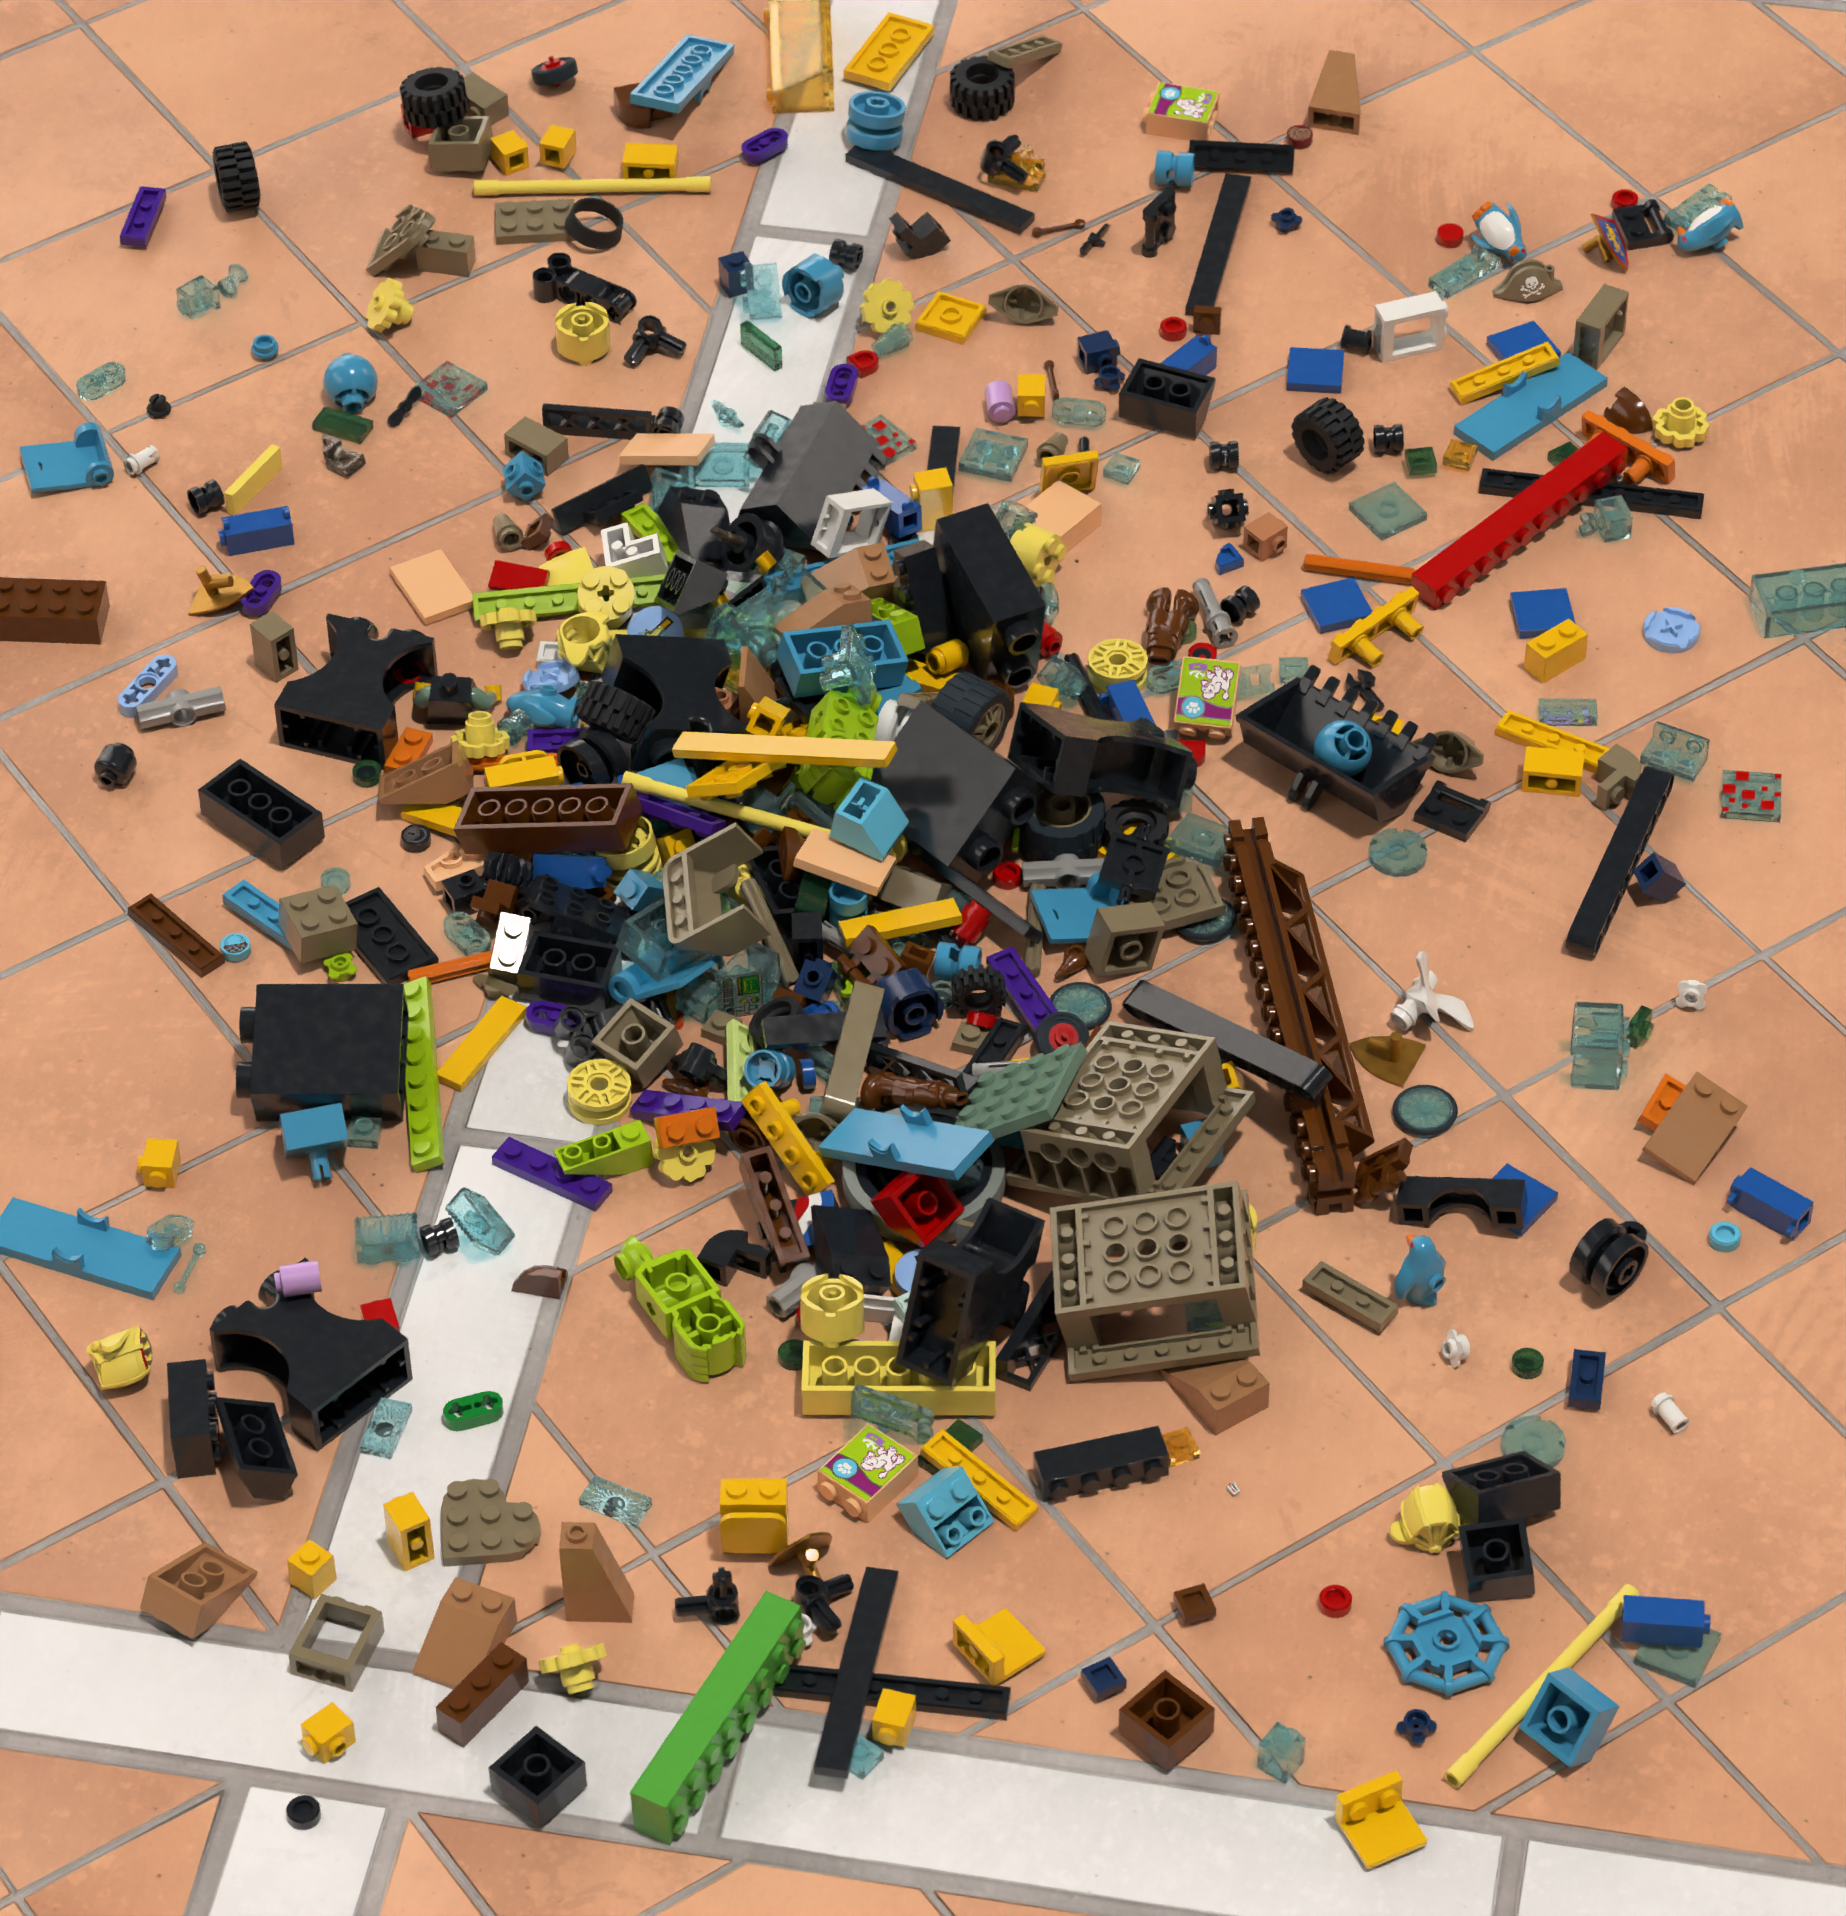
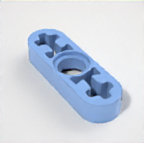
M159 655L155 657L118 696L119 711L123 716L129 718L137 717L135 706L155 701L177 677V663L173 656ZM147 683L155 684L154 687L149 689L141 688L142 685Z

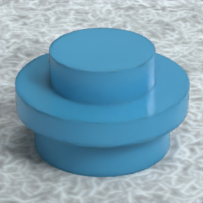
M260 335L254 339L251 349L254 356L261 359H269L278 353L279 346L271 335Z

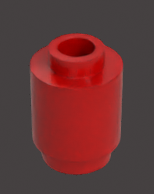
M1044 620L1040 654L1044 657H1049L1061 649L1063 637L1060 632Z
M973 899L960 912L962 924L950 927L954 931L952 937L964 945H967L969 942L975 944L991 921L989 917L992 912Z

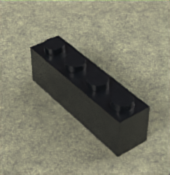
M921 540L893 550L895 557L893 569L900 580L901 586L898 587L900 599L905 604L906 611L918 616L925 649L916 651L913 654L926 662V654L933 647L953 640L954 634L936 547L926 540Z
M1159 1426L1033 1452V1473L1043 1502L1061 1500L1069 1496L1094 1493L1102 1489L1116 1486L1121 1487L1130 1483L1155 1480L1168 1476L1169 1453Z

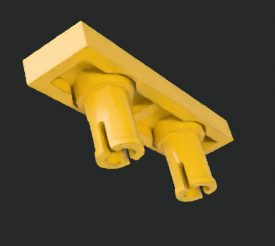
M1412 586L1404 592H1398L1384 606H1377L1368 617L1363 620H1357L1349 630L1344 633H1338L1330 643L1331 649L1328 659L1335 665H1338L1352 654L1357 653L1372 668H1375L1382 662L1384 653L1377 649L1371 641L1392 626H1397L1411 640L1417 639L1423 632L1424 626L1418 623L1410 614L1415 611L1420 593Z
M766 1081L759 1083L741 1100L742 1104L805 1195L808 1196L826 1191L835 1182L826 1168L834 1164L836 1159L822 1157L820 1151L815 1152L792 1120V1117L797 1116L801 1111V1106L797 1099L789 1098L780 1102Z

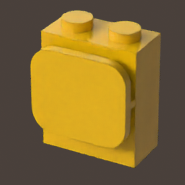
M542 750L507 755L499 761L498 765L484 768L486 787L549 786L565 783L562 766L556 767L554 756H548Z
M721 1479L720 1536L723 1553H779L788 1546L787 1479Z

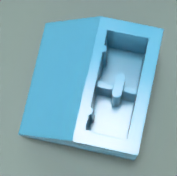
M861 776L835 811L830 837L883 861L907 828L909 820L887 788Z
M962 1466L942 1468L896 1504L911 1530L944 1558H948L994 1522Z

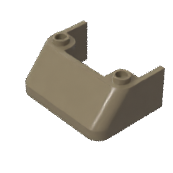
M736 823L672 856L663 867L662 876L668 940L679 950L728 957L771 935V930L744 904L722 915L720 894L732 889L736 885L739 877L738 867L763 854L762 848Z

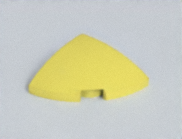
M583 547L559 555L538 568L549 570L550 577L547 586L580 583L583 575L592 570L593 566L586 548Z

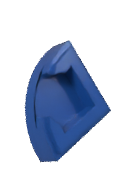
M1231 543L1224 545L1216 558V570L1219 575L1244 567V558Z

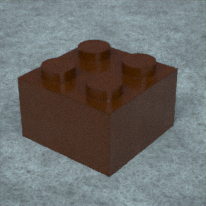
M1164 1670L1119 1709V1734L1168 1772L1214 1732L1215 1708Z

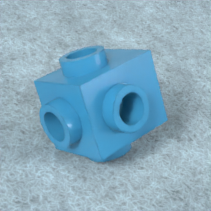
M522 451L503 467L506 489L514 497L518 496L528 502L536 494H539L546 485L542 463Z

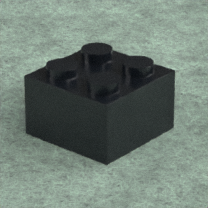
M1524 1517L1458 1526L1460 1550L1470 1602L1535 1594L1534 1571Z
M538 1726L531 1729L489 1767L491 1791L539 1828L587 1787L585 1762Z

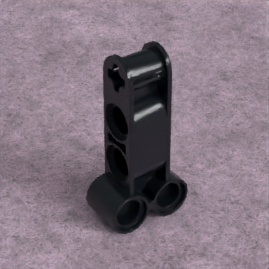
M557 252L551 254L547 259L548 267L538 268L532 274L534 299L540 303H550L556 299L567 304L576 303V306H585V302L596 303L605 308L609 321L619 323L624 317L623 314L628 309H633L637 304L636 297L630 290L572 267L571 258L566 253Z
M661 993L636 1000L671 1024L675 1025L677 1023L676 1019L672 1018L666 1003L667 994ZM624 1004L587 1015L578 1006L570 1005L563 1008L555 1020L554 1032L560 1039L569 1041L564 1051V1059L568 1065L575 1068L579 1064L591 1060L597 1050L591 1041ZM564 1019H572L576 1027H568L564 1023ZM574 1046L584 1048L587 1055L577 1054Z

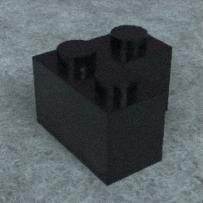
M821 912L791 913L792 934H781L799 974L805 959L813 962L815 958L823 959ZM762 940L764 982L782 981L764 940Z

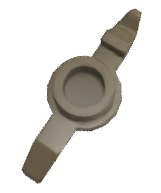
M478 973L473 977V983L478 984L481 989L485 988L490 998H500L504 995L510 996L519 991L517 986L484 973Z

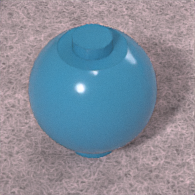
M345 353L335 358L327 366L323 377V385L327 396L333 403L342 407L344 412L355 414L361 412L364 409V405L375 395L378 378L374 367L367 359L352 353Z
M1349 720L1331 722L1324 726L1316 736L1314 756L1349 777L1361 773L1371 759V739L1365 729L1355 722Z

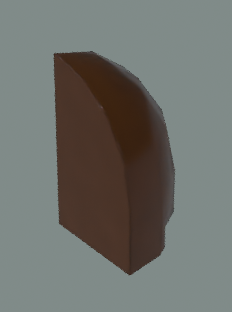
M1626 387L1616 392L1614 396L1618 399L1613 403L1611 409L1606 407L1603 416L1609 422L1618 427L1625 428L1629 433H1645L1653 429L1649 410L1643 401Z
M784 826L777 845L783 881L795 880L806 872L793 866L794 859L806 840L798 835V831L795 828Z
M534 1265L524 1270L514 1280L511 1291L560 1299L568 1278L567 1269L549 1265Z

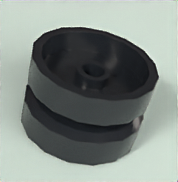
M597 725L588 727L579 733L577 738L571 739L560 746L557 751L558 765L562 766L564 778L569 785L580 782L583 785L618 784L617 777L623 775L626 771L630 772L627 756L620 743L610 732Z
M1605 1218L1591 1227L1579 1241L1569 1263V1272L1582 1283L1591 1284V1288L1604 1299L1613 1300L1622 1295L1638 1278L1645 1266L1649 1254V1246L1636 1235L1627 1234V1230L1614 1219Z

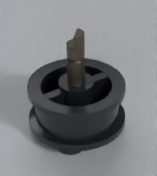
M746 513L738 516L726 531L715 526L710 530V532L715 533L717 540L722 541L720 556L723 566L728 571L752 572L757 566L755 560L764 552L769 551L777 563L770 568L768 576L784 557L785 549L783 547V534L780 527L774 522L762 521L760 517L754 514Z

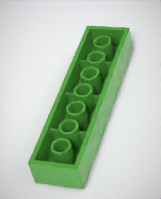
M765 1591L631 1789L630 1796L635 1830L668 1845H671L677 1835L683 1834L687 1827L689 1816L694 1809L698 1810L701 1807L707 1789L711 1783L715 1784L719 1780L723 1765L728 1758L732 1759L739 1748V1741L745 1733H749L753 1729L756 1716L761 1708H766L769 1705L774 1686L785 1681L789 1673V1665L795 1658L798 1659L802 1655L806 1641L803 1636L804 1621H802L800 1605Z

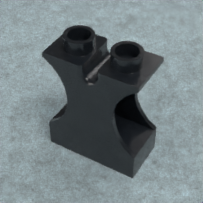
M328 613L326 623L331 656L330 661L320 670L309 676L288 681L274 704L279 746L384 770V764L399 740L394 704L402 696L414 690L415 682L411 684L399 683L394 679L393 672L397 668L419 673L422 676L416 682L431 684L432 677L438 676L434 637L426 636L415 629L403 631L392 628L384 638L378 639V629L371 621L362 617L347 618Z
M615 634L601 675L603 683L619 688L643 700L656 712L653 720L645 724L631 764L632 771H643L678 759L674 758L672 748L682 732L754 735L745 730L746 724L736 719L725 709L716 694L715 687L723 689L732 664L724 639ZM684 758L686 764L688 760L694 764L699 774H707L727 761Z
M1020 702L1007 758L1052 793L1081 797L1098 792L1118 793L1141 797L1174 808H1180L1183 792L1193 787L1197 775V764L1192 756L1193 752L1176 739L1164 738V731L1146 718L1140 717L1134 721L1103 720L1078 715L1053 706Z
M989 1197L986 1199L974 1225L957 1246L936 1238L918 1253L895 1363L949 1387H953L970 1372L978 1353L992 1332L999 1325L1014 1330L1024 1315L1030 1291V1285L1024 1281V1277L1027 1271L1036 1263L1045 1220Z
M304 1258L298 1263L308 1262L309 1260ZM278 1270L270 1274L259 1289V1300L267 1307H258L250 1300H247L239 1307L232 1305L224 1308L213 1320L209 1331L215 1368L219 1372L235 1370L252 1371L266 1375L280 1383L286 1389L292 1432L318 1452L413 1380L408 1338L383 1318L353 1320L334 1315L315 1301L314 1293L284 1297L283 1291L276 1292L274 1273L280 1272Z

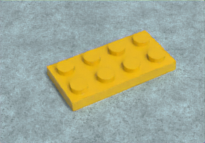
M888 12L844 68V78L891 91L934 35V25Z

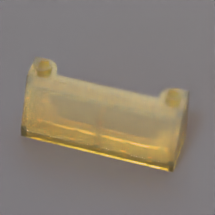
M768 0L769 8H764V24H769L772 88H766L767 104L772 103V113L835 112L830 0Z

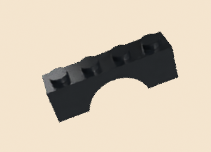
M1406 1176L1407 1180L1401 1183L1398 1189L1396 1207L1399 1225L1430 1226L1439 1215L1448 1210L1470 1208L1483 1213L1489 1219L1492 1228L1524 1229L1528 1202L1525 1180Z

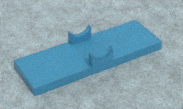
M686 34L630 93V103L679 113L694 96L695 101L700 102L703 92H709V89H711V78L734 54V44Z
M1567 352L1559 357V366L1527 378V373L1522 371L1514 383L1509 385L1504 383L1501 396L1454 425V435L1494 461L1607 387L1608 378Z
M903 1104L899 1108L902 1116L854 1108L818 1146L822 1157L958 1181L994 1142V1138L988 1130L935 1122L925 1108L920 1113H915Z
M13 1197L0 1216V1254L153 1301L181 1257L180 1247L110 1227L109 1217H92L80 1207L77 1210V1216Z

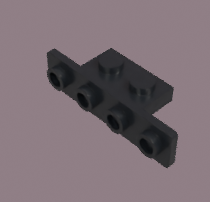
M639 464L552 508L551 512L561 534H566L585 523H597L598 526H602L612 522V516L636 507V504L644 501L642 494L652 490L653 484L645 465Z

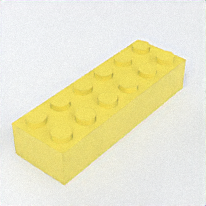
M803 1341V1415L996 1416V1341H986L970 1372L953 1387L896 1364L900 1341H843L835 1348L825 1347L821 1341Z

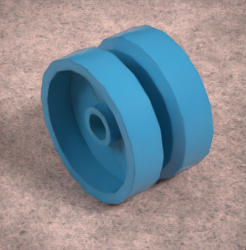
M866 91L855 94L849 100V119L845 132L847 140L858 147L869 150H889L899 146L903 138L904 128L902 124L905 119V103L900 98L884 92Z

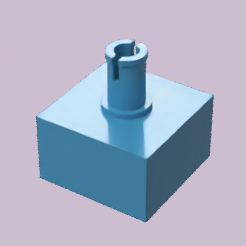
M337 1103L280 1114L279 1126L286 1159L309 1155L313 1181H321L320 1167L323 1171L324 1180L332 1178L327 1151L346 1148L348 1143L342 1104Z
M1568 1667L1547 1674L1519 1728L1566 1765L1573 1767L1592 1760L1620 1706Z

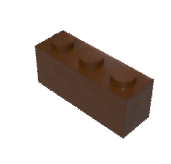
M500 1642L435 1707L438 1731L464 1748L529 1683L527 1658Z

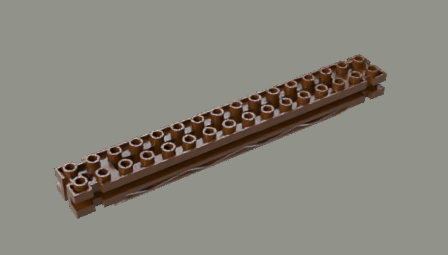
M1264 817L1252 818L1251 829H1243L1240 819L1228 821V833L1223 834L1224 848L1227 851V854H1223V867L1225 872H1230V875H1228L1230 893L1235 892L1233 897L1236 914L1241 915L1239 918V930L1241 935H1246V939H1244L1246 957H1251L1252 959L1250 961V974L1252 979H1257L1255 993L1257 1000H1262L1263 1002L1261 1004V1017L1263 1022H1268L1266 1027L1267 1039L1318 1062L1333 1076V1079L1315 1102H1310L1287 1090L1283 1094L1285 1112L1291 1113V1116H1289L1291 1135L1296 1134L1297 1139H1295L1297 1158L1302 1157L1303 1160L1300 1165L1302 1180H1308L1309 1184L1306 1187L1307 1200L1309 1204H1314L1317 1216L1329 1215V1205L1339 1203L1341 1213L1353 1212V1187H1355L1356 1179L1353 1157L1372 1145L1375 1139L1305 876L1294 868L1274 859L1271 843L1268 842V832ZM1282 912L1292 914L1294 916L1285 922ZM1305 927L1312 953L1299 939ZM1299 974L1311 979L1301 986ZM1321 990L1323 991L1329 1017L1316 1003ZM1315 1038L1328 1041V1043L1318 1051ZM1338 1054L1341 1059L1346 1082L1333 1068ZM1332 1103L1346 1108L1335 1116ZM1355 1120H1357L1358 1127L1353 1125Z

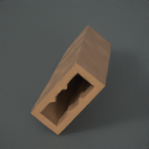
M1329 50L1308 107V127L1359 135L1361 110L1355 54Z
M562 1522L559 1554L566 1621L632 1623L634 1591L596 1523Z

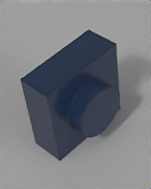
M1111 1657L1081 1669V1678L1097 1701L1126 1689L1127 1680Z

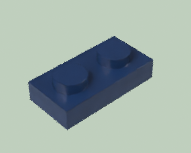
M1574 1349L1568 1401L1569 1407L1600 1410L1606 1352Z

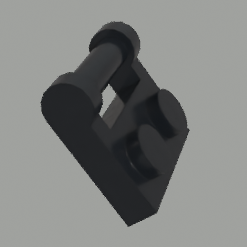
M1169 188L1162 191L1143 209L1142 219L1145 221V242L1142 245V255L1144 257H1155L1158 248L1167 239L1172 238L1175 233V211L1177 206L1175 204V191Z
M1655 199L1647 200L1643 205L1627 206L1612 210V219L1615 220L1628 251L1666 245L1674 240V234L1666 226L1660 214V206ZM1645 217L1651 218L1657 233H1651L1644 219Z
M1437 780L1429 795L1415 811L1414 822L1466 843L1488 814L1491 802L1483 798L1478 800L1448 788L1446 783ZM1441 798L1447 799L1466 808L1474 810V812L1471 813L1456 806H1453L1449 803L1441 801Z

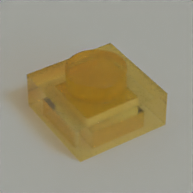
M1451 439L1443 456V465L1469 471L1477 455L1478 445Z
M1188 1427L1162 1434L1169 1453V1467L1200 1458V1449Z

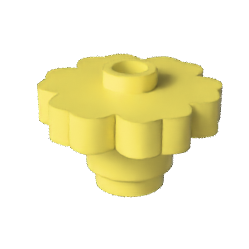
M389 277L385 282H380L367 308L366 319H369L367 325L369 328L382 333L385 328L389 329L392 323L406 325L410 321L414 308L407 299L403 298L404 292L401 291L402 283Z
M883 279L880 284L871 283L868 289L863 292L862 296L865 302L860 305L862 320L865 323H871L872 331L891 334L894 330H903L906 324L911 321L909 311L914 308L912 294L910 291L903 290L901 282Z
M1676 398L1667 406V409H1658L1653 417L1652 427L1655 429V437L1660 439L1663 444L1673 443L1677 448L1693 447L1695 442H1703L1709 431V423L1706 421L1707 414L1699 407H1695L1693 401L1689 398Z
M507 607L501 608L497 612L486 613L480 616L481 630L495 631L496 643L499 644L500 650L522 648V641L525 640L524 628L537 625L536 611Z
M486 711L469 713L468 719L465 721V728L455 731V735L450 737L451 743L458 740L467 758L496 757L504 754L505 749L510 748L508 732L498 731V728L494 727V720L491 719V714Z
M656 1137L654 1140L653 1156L660 1160L658 1170L669 1179L677 1181L682 1178L688 1182H693L705 1175V1165H710L714 1162L716 1145L709 1140L668 1148H658Z
M579 1643L560 1647L561 1654L538 1661L542 1674L559 1670L563 1687H567L568 1694H573L594 1688L592 1679H595L591 1661L603 1658L607 1654L604 1643L580 1648Z

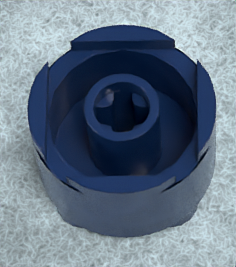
M911 968L899 971L891 976H884L877 982V987L885 989L880 1009H882L884 1021L893 1035H898L904 1040L920 1038L932 1030L931 1025L936 1019L939 1022L944 1012L943 1001L928 978L918 968Z

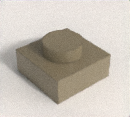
M715 1009L701 1028V1037L726 1046V1024L732 1019L742 1023V1019Z
M961 1021L952 1041V1051L973 1056L989 1033L990 1028Z

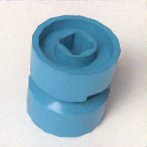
M1158 150L1155 162L1154 183L1170 185L1172 182H1175L1177 186L1192 187L1195 153L1180 152L1175 156L1172 151Z
M834 882L829 889L830 924L839 929L838 921L867 916L868 893Z
M939 942L934 961V980L951 982L955 973L959 975L960 969L963 968L968 971V966L970 965L977 969L978 964L982 963V947L964 945L959 949L955 943Z
M757 1050L749 1055L744 1065V1075L753 1087L766 1081L773 1090L783 1089L789 1086L796 1073L792 1057L781 1050Z

